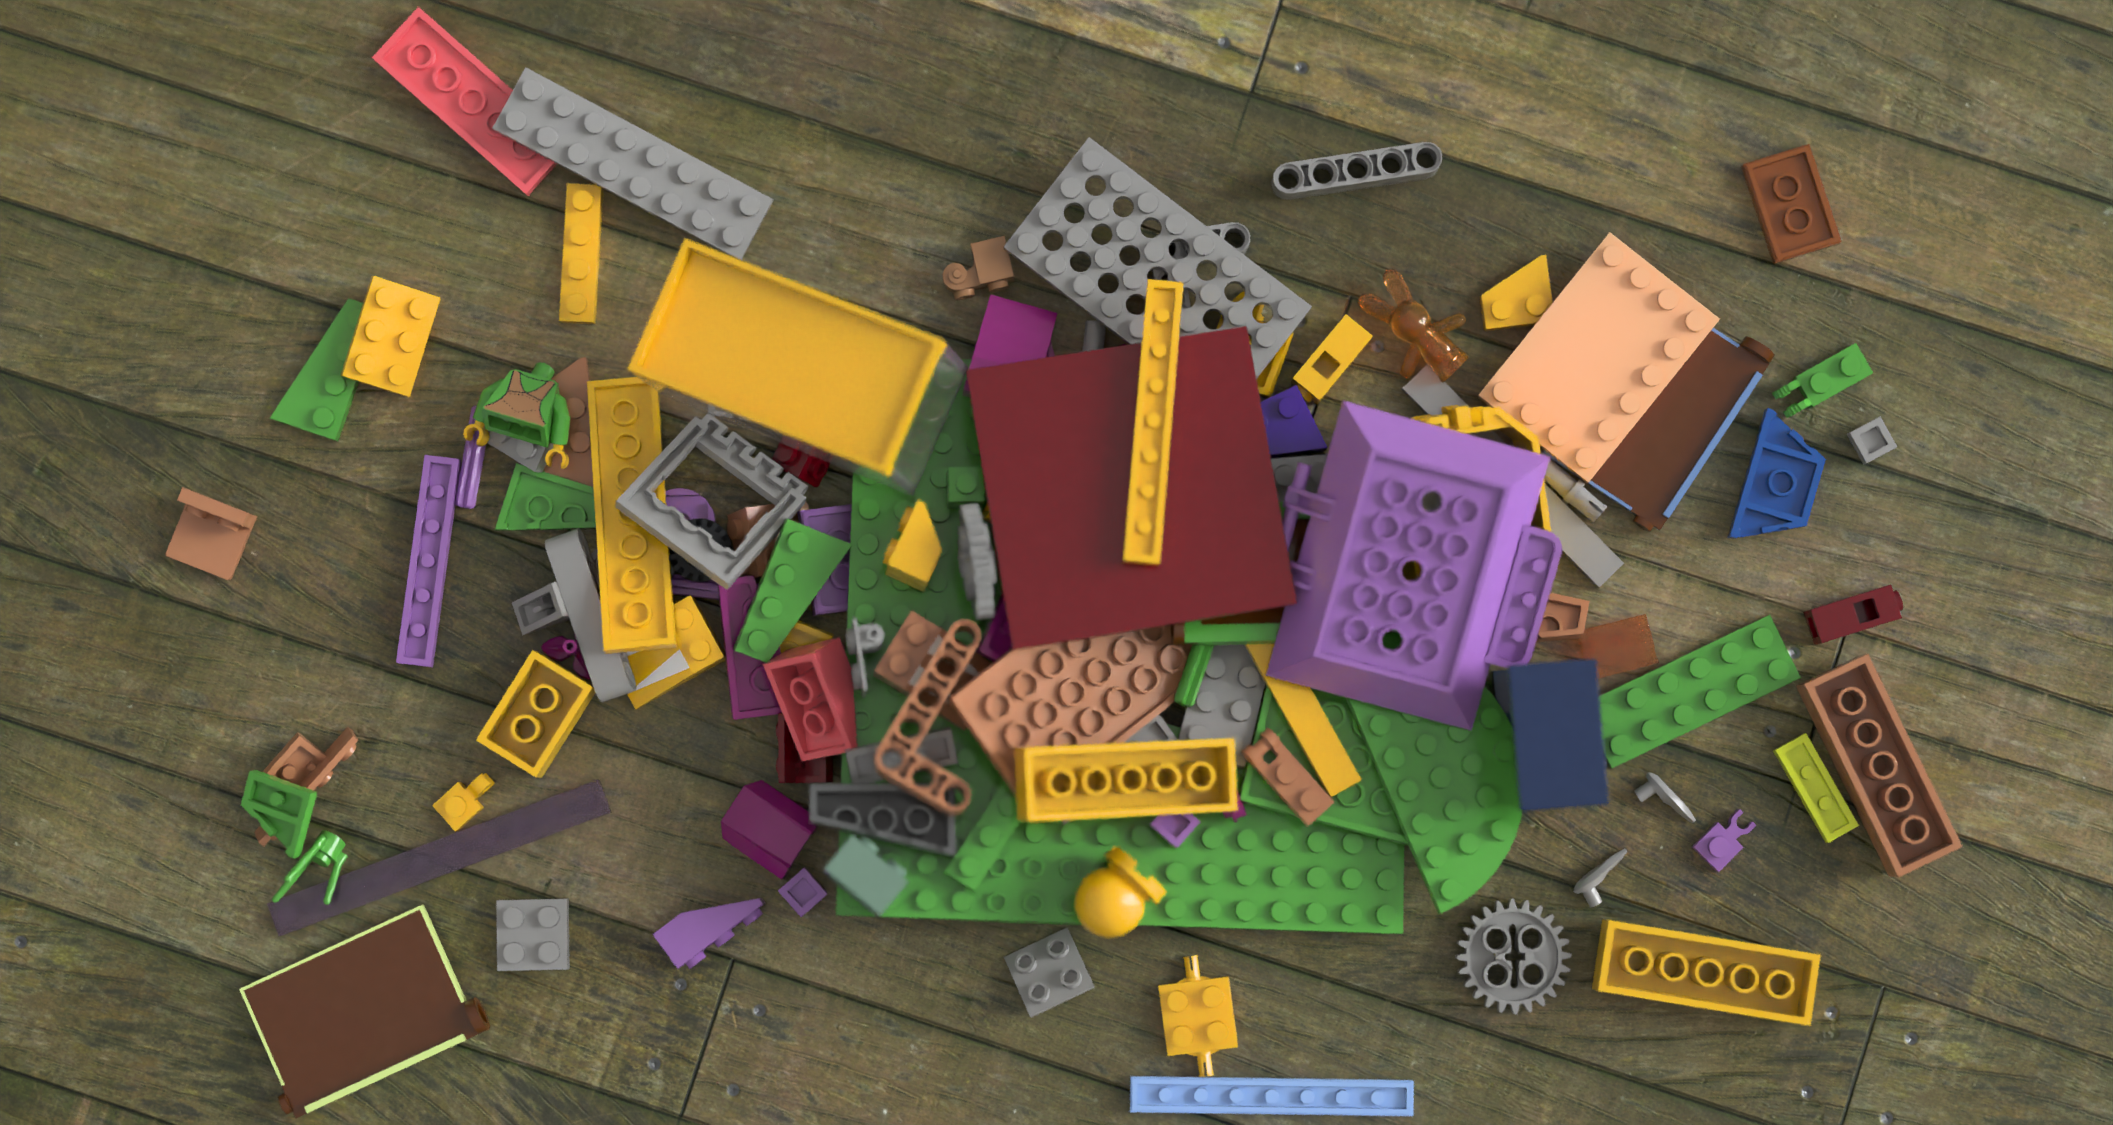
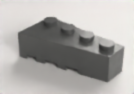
M892 783L810 784V824L858 836L863 835L867 838L950 858L955 857V816L941 813ZM914 783V784L917 785L918 787H927V786H929L931 783ZM950 789L943 794L944 799L949 805L955 806V789Z

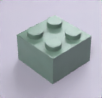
M852 835L824 868L823 873L879 919L909 882L904 878L907 871L891 858L887 863L876 855L879 848L862 835L858 840Z

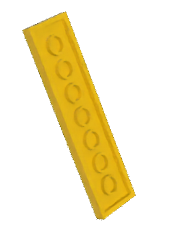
M642 377L587 381L603 649L605 654L675 648L676 635L671 562L669 558L670 549L615 507L616 500L663 451L659 387L657 383ZM664 480L653 492L656 494V498L666 504Z

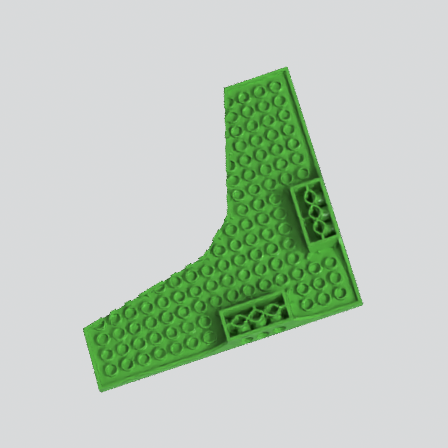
M938 359L893 463L894 469L890 477L853 463L850 543L852 546L850 547L847 629H851L852 620L856 618L857 626L876 624L884 632L881 648L874 653L862 654L867 693L866 698H862L861 689L854 690L857 747L882 742L908 699L907 696L875 678L873 675L911 610L946 632L959 620H971L978 625L981 631V638L991 619L976 620L971 600L967 601L964 580L959 572L957 554L958 526H960L959 509H947L946 473L948 467L982 466L971 398L962 395L967 378L966 370H969L972 359ZM984 482V504H983L982 509H980V514L982 513V511H983V509H984V507H985V505H986V503H987V501H988V500H987V494H986V488H985V482ZM918 500L925 503L942 548L939 562L924 592L887 576V565L883 563L884 555L892 538L899 541L902 533L898 532V528L907 506L914 509ZM982 519V523H987L990 546L992 545L994 550L996 584H994L995 597H993L995 610L1003 594L992 524ZM960 631L954 636L966 646L974 642L972 635L965 631ZM846 643L845 653L852 668V664H857L855 654H848ZM938 715L929 731L946 727L951 728L958 764L940 768L963 780L968 785L971 793L967 809L962 814L955 816L956 856L1004 780L968 728L963 731ZM906 722L899 727V731L904 737L919 733L918 727L911 722ZM1167 724L1178 739L1180 727ZM842 753L841 784H852L846 753ZM1246 765L1244 769L1236 767V787L1239 793ZM925 771L917 772L912 776L914 783H932L930 774ZM881 780L867 784H888L890 782ZM955 790V806H957L964 799L962 793ZM1245 803L1243 804L1247 816L1238 818V822H1234L1232 817L1225 819L1222 811L1191 813L1200 823L1177 849L1172 847L1149 826L1158 815L1071 819L1065 825H1063L1061 820L1020 821L976 891L973 892L945 873L954 858L868 838L879 848L876 855L886 863L890 858L907 871L904 878L909 881L881 917L994 923L1082 925L1075 911V893L1084 877L1095 869L1108 867V861L1104 858V855L1117 846L1139 863L1134 869L1147 880L1150 876L1154 877L1166 891V894L1157 905L1151 901L1145 902L1144 915L1137 926L1400 935L1403 934L1404 845L1314 821L1306 827L1298 817ZM839 831L838 851L852 835L858 840L861 836ZM837 885L836 916L875 917Z

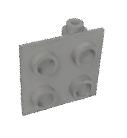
M854 618L851 629H846V643L848 654H855L857 664H852L851 669L854 690L861 689L862 698H866L867 683L862 654L877 652L882 646L884 632L876 624L857 626V620Z
M1068 927L1004 957L1030 1018L1095 988Z

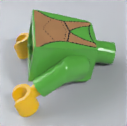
M539 362L535 364L531 373L514 369L504 379H500L486 387L481 392L473 415L475 423L466 426L463 432L464 438L471 441L474 433L478 430L479 437L476 445L484 446L489 441V430L548 448L549 443H553V449L546 453L545 462L549 467H552L553 456L561 454V469H565L569 464V457L563 451V446L568 444L570 416L566 399L560 395L559 384L551 380L554 375V369L548 364Z

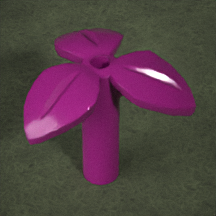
M575 633V641L568 640L564 636H557L547 640L541 646L542 651L549 658L562 662L571 655H574V671L580 677L591 680Z

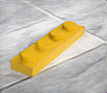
M567 183L559 321L561 323L595 324L603 188L594 184Z

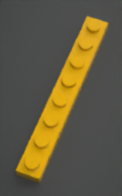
M1147 280L1123 562L1158 566L1160 564L1183 282Z

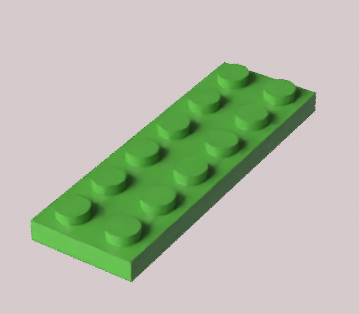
M1767 615L1600 695L1604 754L1609 768L1612 769L1800 679L1799 672L1771 616Z

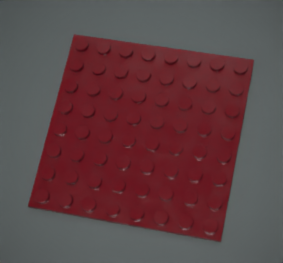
M1247 326L1179 337L1159 566L1123 562L1142 343L966 370L1013 650L1297 604Z

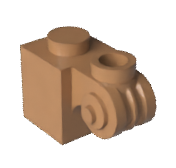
M1005 236L971 243L974 264L969 270L966 271L965 267L959 263H951L944 269V285L954 294L955 300L974 297V290L988 288L989 292L1002 291L1009 288L1008 283L1015 282L1009 253L1004 250V245L1006 244Z

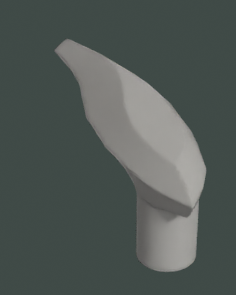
M1648 772L1646 775L1648 782L1634 790L1641 802L1657 793L1663 803L1671 806L1682 817L1691 823L1696 821L1686 804L1658 775Z
M1624 848L1589 871L1576 883L1573 892L1576 894L1583 893L1589 907H1595L1602 902L1595 886L1600 884L1608 872L1622 860L1627 850Z

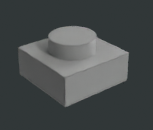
M1881 416L1847 434L1863 465L1897 448Z

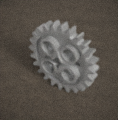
M978 503L961 505L959 509L960 526H958L957 554L959 572L964 580L967 601L971 600L976 620L994 618L993 597H995L996 567L994 550L992 545L990 546L987 523H982V515L980 514Z
M1512 898L1508 900L1507 908H1503L1500 901L1496 900L1494 901V912L1482 906L1481 911L1484 916L1482 919L1474 915L1470 916L1472 923L1475 925L1473 929L1462 927L1461 930L1468 938L1467 940H1458L1456 944L1465 948V952L1455 955V959L1465 961V966L1459 968L1457 973L1469 975L1463 986H1476L1472 994L1474 999L1481 997L1483 994L1486 995L1484 1000L1485 1007H1489L1494 1001H1497V1011L1501 1013L1505 1010L1507 1004H1510L1512 1014L1518 1013L1519 1004H1523L1527 1012H1532V1001L1535 1000L1543 1007L1545 1006L1543 998L1545 993L1552 997L1557 996L1552 988L1553 984L1565 985V982L1558 975L1559 972H1570V968L1562 965V960L1572 957V954L1561 950L1562 946L1569 943V939H1558L1557 935L1563 930V926H1550L1554 919L1553 914H1548L1543 918L1540 917L1542 906L1537 905L1531 912L1529 911V901L1523 900L1519 909ZM1512 924L1515 925L1516 931L1514 949L1521 953V959L1515 960V974L1517 978V986L1515 988L1511 987L1512 963L1505 960V953L1511 952L1509 926ZM1529 928L1535 929L1539 935L1538 943L1532 948L1525 947L1521 939L1523 932ZM1492 929H1499L1504 937L1503 943L1500 947L1492 949L1486 942V936ZM1499 964L1504 969V978L1500 983L1492 984L1487 978V972L1491 966ZM1535 964L1539 968L1540 976L1536 982L1529 984L1523 979V970L1527 965Z

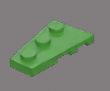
M516 463L495 527L496 531L596 529L593 487L550 473L534 472L526 466Z

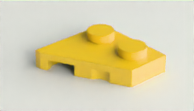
M1546 255L1539 256L1480 296L1484 331L1535 325L1553 303Z

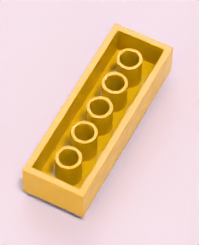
M1234 738L1014 748L1017 820L1020 821L1238 811Z
M1602 919L1592 989L1810 1026L1821 955Z

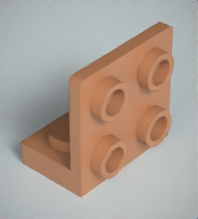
M182 487L177 501L183 502L186 505L167 548L166 556L223 579L231 580L257 516Z

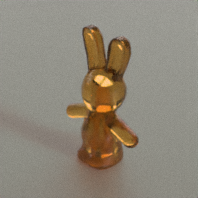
M1395 269L1386 270L1383 274V282L1397 303V308L1392 307L1380 297L1370 293H1365L1359 297V306L1368 314L1388 323L1397 338L1411 343L1400 369L1403 377L1409 378L1414 374L1420 357H1422L1433 369L1440 381L1444 383L1470 358L1469 355L1445 335L1447 332L1462 327L1466 322L1465 316L1457 313L1431 324V318L1427 309L1419 302L1413 300L1403 276Z

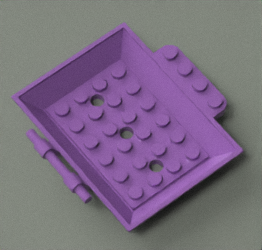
M1343 401L1317 494L1306 490L1312 466L1298 462L1292 486L1288 485L1283 507L1286 508L1282 523L1287 550L1290 547L1299 512L1310 515L1298 562L1289 559L1297 604L1285 606L1266 676L1472 730L1490 664L1507 668L1508 665L1528 664L1561 557L1562 544L1560 539L1551 531L1530 526L1550 457ZM1428 491H1436L1441 497V503L1436 510L1427 511L1421 505V498ZM1411 560L1419 562L1421 566L1419 577L1414 580L1404 579L1401 574L1402 566ZM1388 630H1397L1402 637L1400 645L1394 649H1387L1382 645V636Z

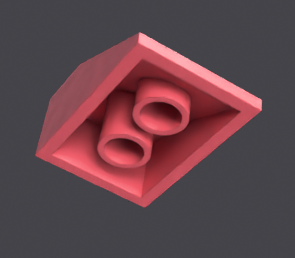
M840 637L790 648L763 664L801 761L845 753V749L857 747L852 668Z

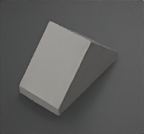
M557 582L550 583L512 602L522 635L570 620Z

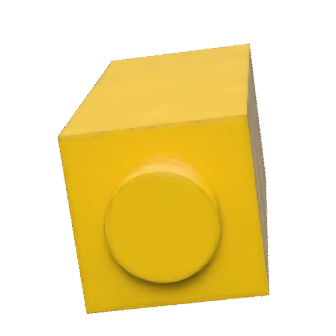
M1345 314L1292 378L1290 383L1298 386L1306 403L1312 400L1318 404L1373 336Z

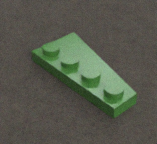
M348 298L270 419L337 442L339 441L359 384L358 381L342 377L341 373L362 309V302Z
M785 518L733 649L763 662H768L852 544Z

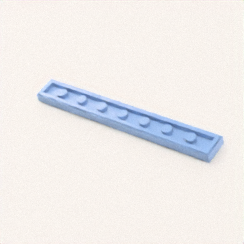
M1130 1076V1112L1413 1116L1414 1080Z

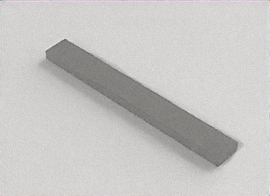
M1428 364L1401 389L1425 414H1442L1441 407L1468 406ZM1493 430L1468 433V435L1507 445ZM1545 484L1551 532L1560 539L1562 553L1599 588L1624 563Z

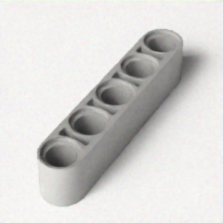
M1421 142L1281 164L1275 170L1271 187L1277 197L1290 200L1423 180L1432 177L1437 172L1442 162V152L1436 144ZM1421 153H1427L1433 158L1434 165L1430 168H1423L1417 163L1416 156ZM1392 158L1399 163L1400 170L1396 173H1388L1383 169L1382 161ZM1353 163L1360 164L1365 169L1366 174L1359 179L1353 178L1349 175L1347 167ZM1317 169H1325L1330 173L1331 181L1325 184L1318 183L1313 177V172ZM1283 174H1291L1296 178L1297 185L1292 189L1283 188L1278 178Z
M577 528L545 540L546 552L597 697L601 702H606L636 691L635 678L626 652L605 654L599 574L583 532Z

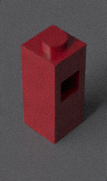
M1887 585L1807 610L1803 613L1813 643L1817 645L1901 619L1900 611L1903 610V602L1897 590L1893 591L1892 586Z

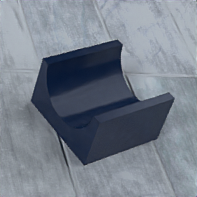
M1596 659L1508 665L1507 670L1492 671L1493 696L1505 712L1513 728L1519 810L1609 804Z

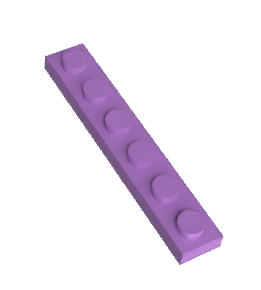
M424 455L396 663L432 668L434 665L455 512V497L462 461L460 459Z

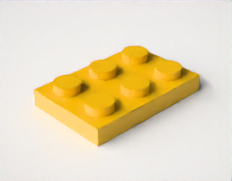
M372 276L341 376L410 397L440 297Z

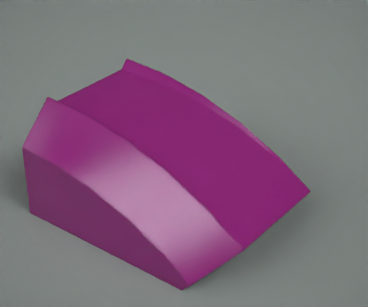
M763 780L744 785L721 820L722 838L780 879H785L792 868V863L810 836L819 827L810 824V811Z

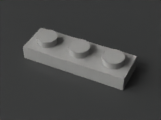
M946 727L929 731L916 754L939 767L958 764L951 728ZM918 734L909 735V736H905V737H906V738H913V737H916ZM881 742L845 749L852 784H867L885 780L877 774L874 768L875 754ZM887 753L881 757V763L885 768L895 769L901 764L899 756L894 753Z

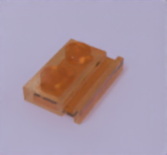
M1646 614L1585 629L1582 638H1578L1583 660L1596 659L1598 679L1659 663Z

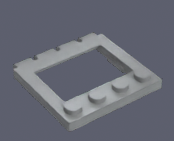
M708 413L702 420L695 416L616 500L615 507L724 589L728 590L780 532L785 518L791 520L802 508L806 501L804 494L809 486L790 472L786 473L782 479L779 478L784 469L782 466L763 452H759L753 459L751 456L755 452L756 447L734 431L725 438L724 435L728 427ZM694 447L705 453L775 505L771 512H766L745 535V540L735 551L718 544L712 539L711 534L684 518V514L673 506H667L656 498V494L653 492L680 465Z

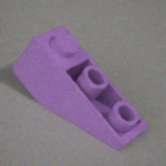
M763 898L683 912L652 935L677 968H681L686 964L691 969L707 957L703 952L713 943L719 948L735 936L732 932L734 927L741 922L748 926L763 914L759 908L765 905L766 902Z

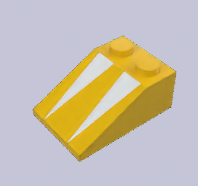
M691 595L673 604L676 635L675 648L626 652L636 682V691L627 695L636 710L726 660L722 646L696 599Z

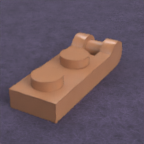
M1267 728L1259 735L1261 739L1253 746L1249 744L1241 753L1307 827L1326 811L1334 801L1288 751L1278 736L1271 729ZM1271 750L1277 758L1268 765L1262 756Z

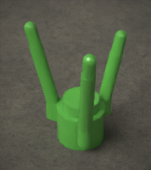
M322 830L311 848L285 876L284 884L273 896L272 901L277 903L311 862L314 861L322 867H328L330 863L334 864L323 900L325 905H329L341 867L348 858L342 852L346 845L345 842L337 835Z

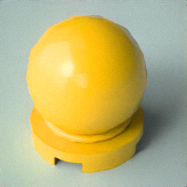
M1117 846L1104 855V858L1108 861V867L1095 869L1084 877L1075 893V911L1081 924L1089 932L1106 939L1123 936L1136 928L1144 915L1145 902L1151 901L1157 905L1166 894V891L1154 877L1150 876L1147 880L1134 869L1139 863Z

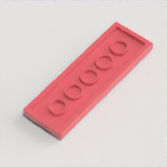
M418 7L372 57L376 63L527 196L533 192L557 165L493 130V126L513 90L421 8Z

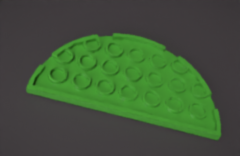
M1382 641V645L1387 649H1394L1401 643ZM1485 686L1472 730L1345 697L1439 915L1472 896L1491 878L1508 854L1516 837L1522 811L1519 810L1513 728L1505 712Z

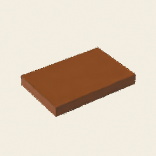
M1810 144L1745 163L1741 166L1773 265L1835 246L1842 242Z

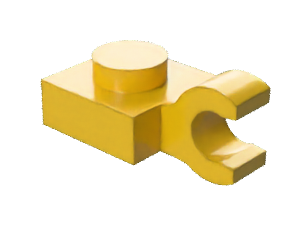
M481 773L467 788L462 782H457L432 806L455 832L459 831L484 808L477 799L487 792L495 782L487 773Z

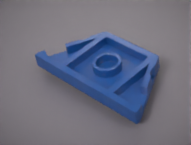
M1767 408L1764 411L1727 538L1735 539L1807 526L1826 459L1815 448L1809 447L1800 434L1794 429L1791 430L1779 419L1773 409Z

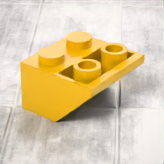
M918 500L914 509L907 506L898 528V532L902 533L899 541L892 538L884 555L883 563L887 565V576L924 592L939 562L942 548L926 505Z

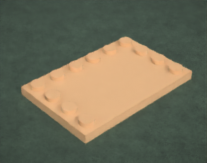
M1609 232L1477 397L1492 408L1500 407L1538 436L1540 447L1584 482L1589 483L1720 318Z

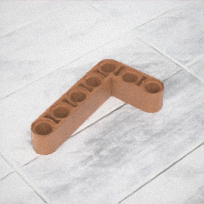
M968 619L959 620L950 627L878 747L874 760V768L879 776L948 816H958L967 809L971 798L970 789L963 780L921 757L916 752L978 649L981 631L977 624ZM960 631H965L972 635L974 642L969 646H961L956 643L954 636ZM950 662L954 665L956 672L949 677L941 676L936 670L938 663ZM923 692H931L936 696L938 702L932 707H924L919 703L917 697ZM906 722L914 723L919 729V734L913 738H906L900 733L899 727ZM887 753H894L899 756L901 764L895 769L885 768L881 763V757ZM918 771H925L930 774L932 783L927 787H918L914 784L912 776ZM950 789H955L962 793L964 801L957 806H952L945 802L943 794Z

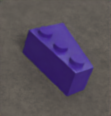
M1297 385L1261 402L1271 458L1291 457L1293 455L1309 453L1315 454L1326 451L1328 447Z

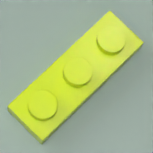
M1806 733L1773 750L1825 843H1829L1859 826Z

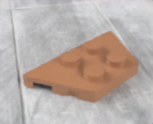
M582 357L551 379L559 384L560 395L566 399L569 411L568 444L563 446V451L569 457V464L565 469H561L562 456L561 454H555L552 458V467L546 464L543 472L593 487L587 381H591L588 359Z

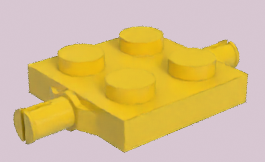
M1198 955L1191 956L1193 970L1191 969L1190 956H1185L1183 959L1186 978L1177 983L1158 985L1167 1055L1188 1054L1197 1056L1199 1077L1206 1076L1204 1062L1206 1063L1207 1076H1212L1214 1073L1211 1054L1221 1049L1238 1047L1229 976L1217 978L1200 976Z

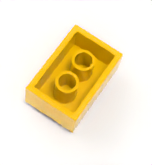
M532 650L476 741L532 776L542 778L596 693L594 687L544 654Z

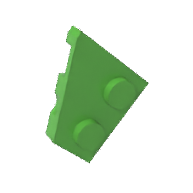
M259 770L249 771L241 806L252 817L259 820L261 827L269 836L277 837L287 848L285 853L289 857H301L317 792Z

